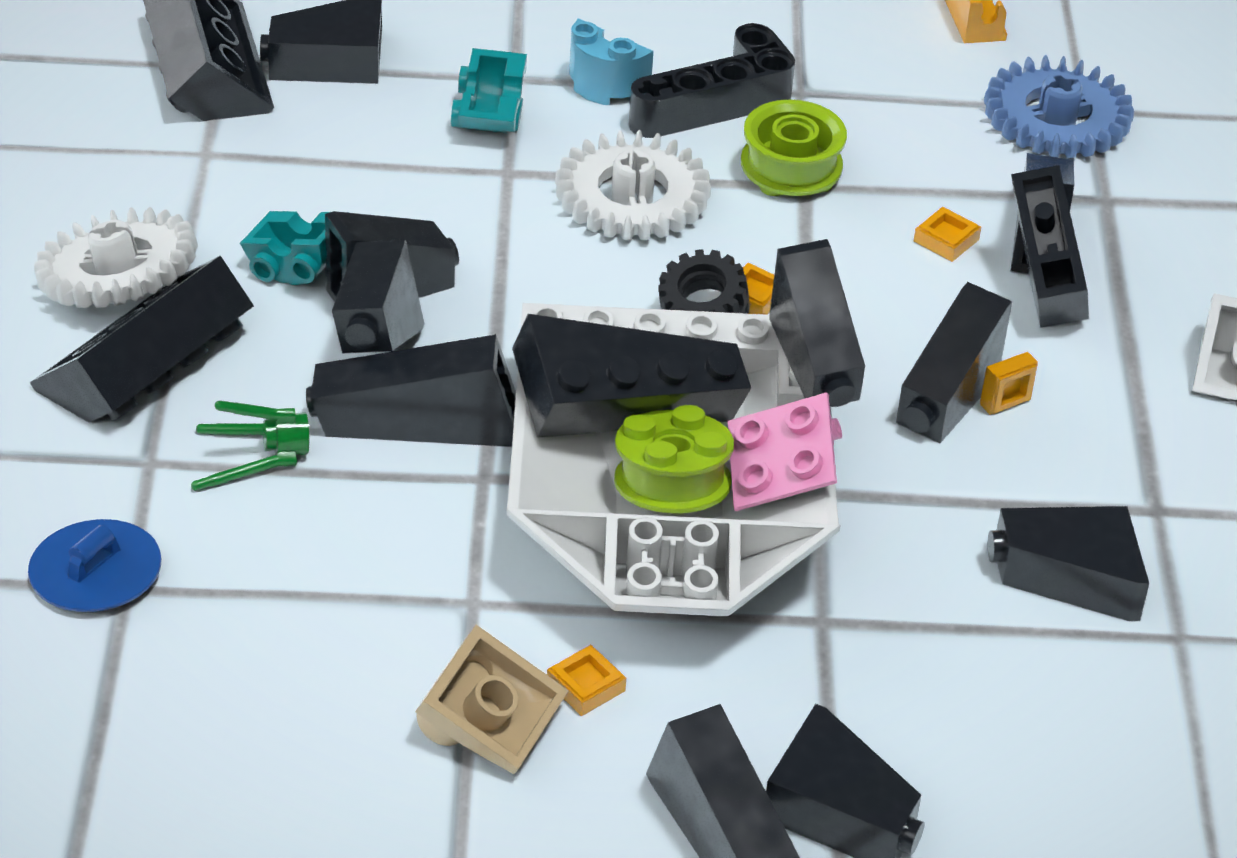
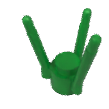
M216 401L214 407L218 411L263 418V423L198 424L196 431L199 434L263 435L265 451H275V455L195 480L191 483V488L198 491L278 466H295L297 464L296 455L309 453L310 442L307 413H295V408L276 409L238 402Z

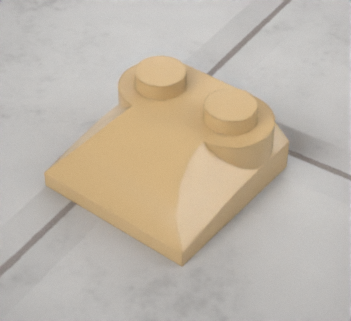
M476 624L422 699L415 713L421 731L431 741L445 746L460 743L490 762L515 774L569 690Z

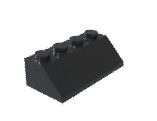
M143 0L146 10L145 17L149 22L153 36L152 44L157 51L160 63L159 70L163 75L167 89L166 97L178 111L182 113L189 111L202 121L268 114L274 108L242 2L239 0Z
M220 255L177 277V281L170 286L164 285L161 287V291L151 294L29 383L36 392L88 423L106 414L113 421L138 404L133 396L142 389H145L147 394L169 382L174 377L169 369L180 362L182 367H186L205 355L209 350L204 343L213 336L217 341H221L242 327L243 324L239 317L254 307V305Z

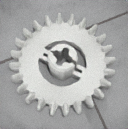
M619 130L616 146L609 145L607 137L604 133H601L598 140V150H595L594 144L586 138L583 141L582 150L571 147L569 158L563 157L561 159L560 168L556 172V197L562 202V209L566 213L572 214V219L577 223H587V229L597 232L602 229L604 230V236L607 237L621 234L623 240H631L634 235H638L641 240H650V234H655L660 238L669 235V229L674 232H680L685 229V224H692L698 220V215L707 209V200L711 196L710 174L707 169H703L702 158L692 159L690 147L682 150L677 157L678 143L676 139H673L667 145L666 150L663 151L660 150L661 137L659 133L655 135L649 146H644L642 133L638 130L633 144L628 145L625 142L622 130ZM612 177L611 200L604 196L599 189L603 181ZM654 180H657L664 186L667 192L661 199L653 203Z
M149 206L143 213V221L139 222L135 209L130 207L127 213V221L124 222L118 220L115 211L111 209L110 221L99 223L97 218L91 215L92 229L89 233L84 232L80 224L73 222L72 229L75 240H71L66 232L58 231L57 242L45 241V251L37 252L34 273L39 290L45 293L49 299L57 301L62 305L72 306L76 304L77 308H88L95 304L96 308H106L109 303H114L115 306L124 305L129 299L134 301L144 299V294H155L162 290V285L170 286L177 281V276L185 274L195 260L198 243L191 224L188 221H184L180 214L171 216L170 212L164 209L158 213L156 218L153 208Z

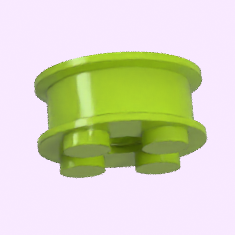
M777 100L757 107L747 116L744 123V137L747 144L741 153V167L745 175L754 184L758 185L764 194L769 196H806L831 190L833 185L840 179L843 171V159L840 152L846 144L847 130L843 121L834 112L808 101Z
M682 405L674 410H658L640 415H631L625 418L623 425L618 429L615 446L623 460L616 467L614 483L621 496L632 504L662 513H691L710 508L720 503L729 494L732 487V476L725 463L732 456L734 439L726 426L706 416L704 410L700 407Z

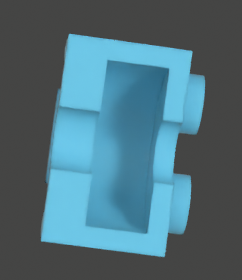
M579 18L572 25L569 75L574 81V91L585 99L603 105H610V98L630 97L631 85L636 79L652 75L653 50L641 46L628 38H616L608 41L604 38V29Z

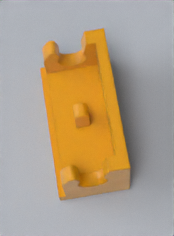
M945 0L964 44L1006 41L1005 21L1007 13L1000 0L996 2V5H994L992 0Z

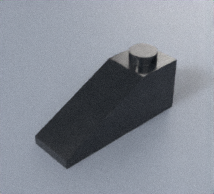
M1060 165L1011 174L1040 328L1089 319L1088 289Z

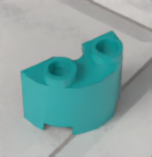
M472 48L469 66H461L458 93H463L462 100L454 99L451 127L502 133L517 131L524 99L521 98L524 74H526L527 54Z
M269 211L239 243L250 260L249 267L251 272L264 282H271L273 279L291 285L312 282L326 266L325 214L329 212H320L311 223H308L300 217L297 211Z

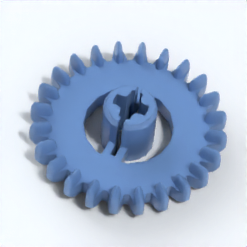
M1044 55L1040 70L1035 69L1034 61L1028 56L1024 62L1023 73L1022 67L1017 62L1012 61L1009 70L1000 68L997 76L990 79L984 96L985 114L991 120V125L996 130L1002 131L1001 135L1005 139H1016L1017 146L1021 148L1033 147L1032 152L1037 154L1047 151L1051 157H1059L1060 153L1065 154L1067 158H1076L1077 153H1081L1084 157L1094 156L1095 151L1103 153L1110 150V146H1116L1121 143L1123 137L1130 132L1134 108L1132 106V96L1125 95V85L1119 84L1114 86V74L1106 76L1102 83H1099L1100 66H1096L1089 76H1084V61L1080 60L1075 70L1070 72L1066 67L1065 56H1062L1057 69H1052L1048 56ZM1040 98L1038 105L1026 106L1030 101ZM1090 116L1085 122L1076 124L1077 117Z

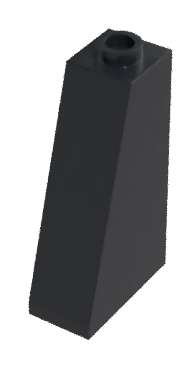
M496 334L315 364L312 386L306 388V404L311 417H318L326 437L512 447L516 390Z
M721 704L668 722L646 775L699 858H800Z

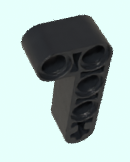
M758 23L741 25L735 30L733 56L636 79L631 85L628 126L634 134L640 130L642 137L654 138L657 133L661 137L745 117L757 107L772 101L791 100L795 58L768 26Z

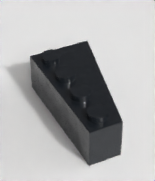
M527 314L512 347L537 438L618 431L623 425L625 418L631 415H640L658 410H674L682 405L700 407L704 410L706 416L719 422H728L734 419L751 390V384L736 343Z

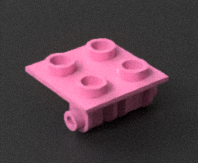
M827 392L728 421V429L734 439V450L730 457L735 511L837 483L834 440L842 438V430L838 419H831L829 395Z

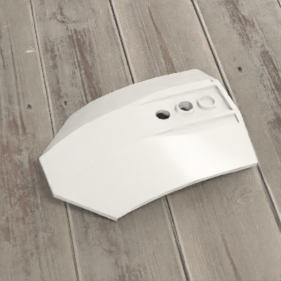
M522 302L521 327L527 314H535L736 343L751 384V390L734 419L805 399L772 327L769 315ZM519 372L517 373L506 515L614 611L729 616L840 532L841 525L838 518L835 484L739 511L734 510L732 487L729 494L720 503L697 512L662 513L636 506L622 497L615 487V470L623 460L615 446L617 431L537 438ZM720 422L728 428V422ZM729 459L725 463V465L729 468L731 472V463Z

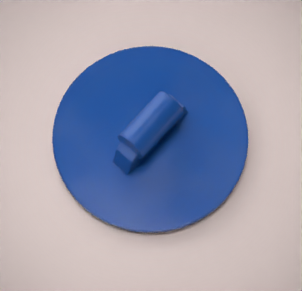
M87 520L61 528L43 540L30 558L28 575L30 584L37 595L53 606L77 612L103 611L124 605L143 594L156 580L160 572L162 558L157 542L144 529L120 520Z

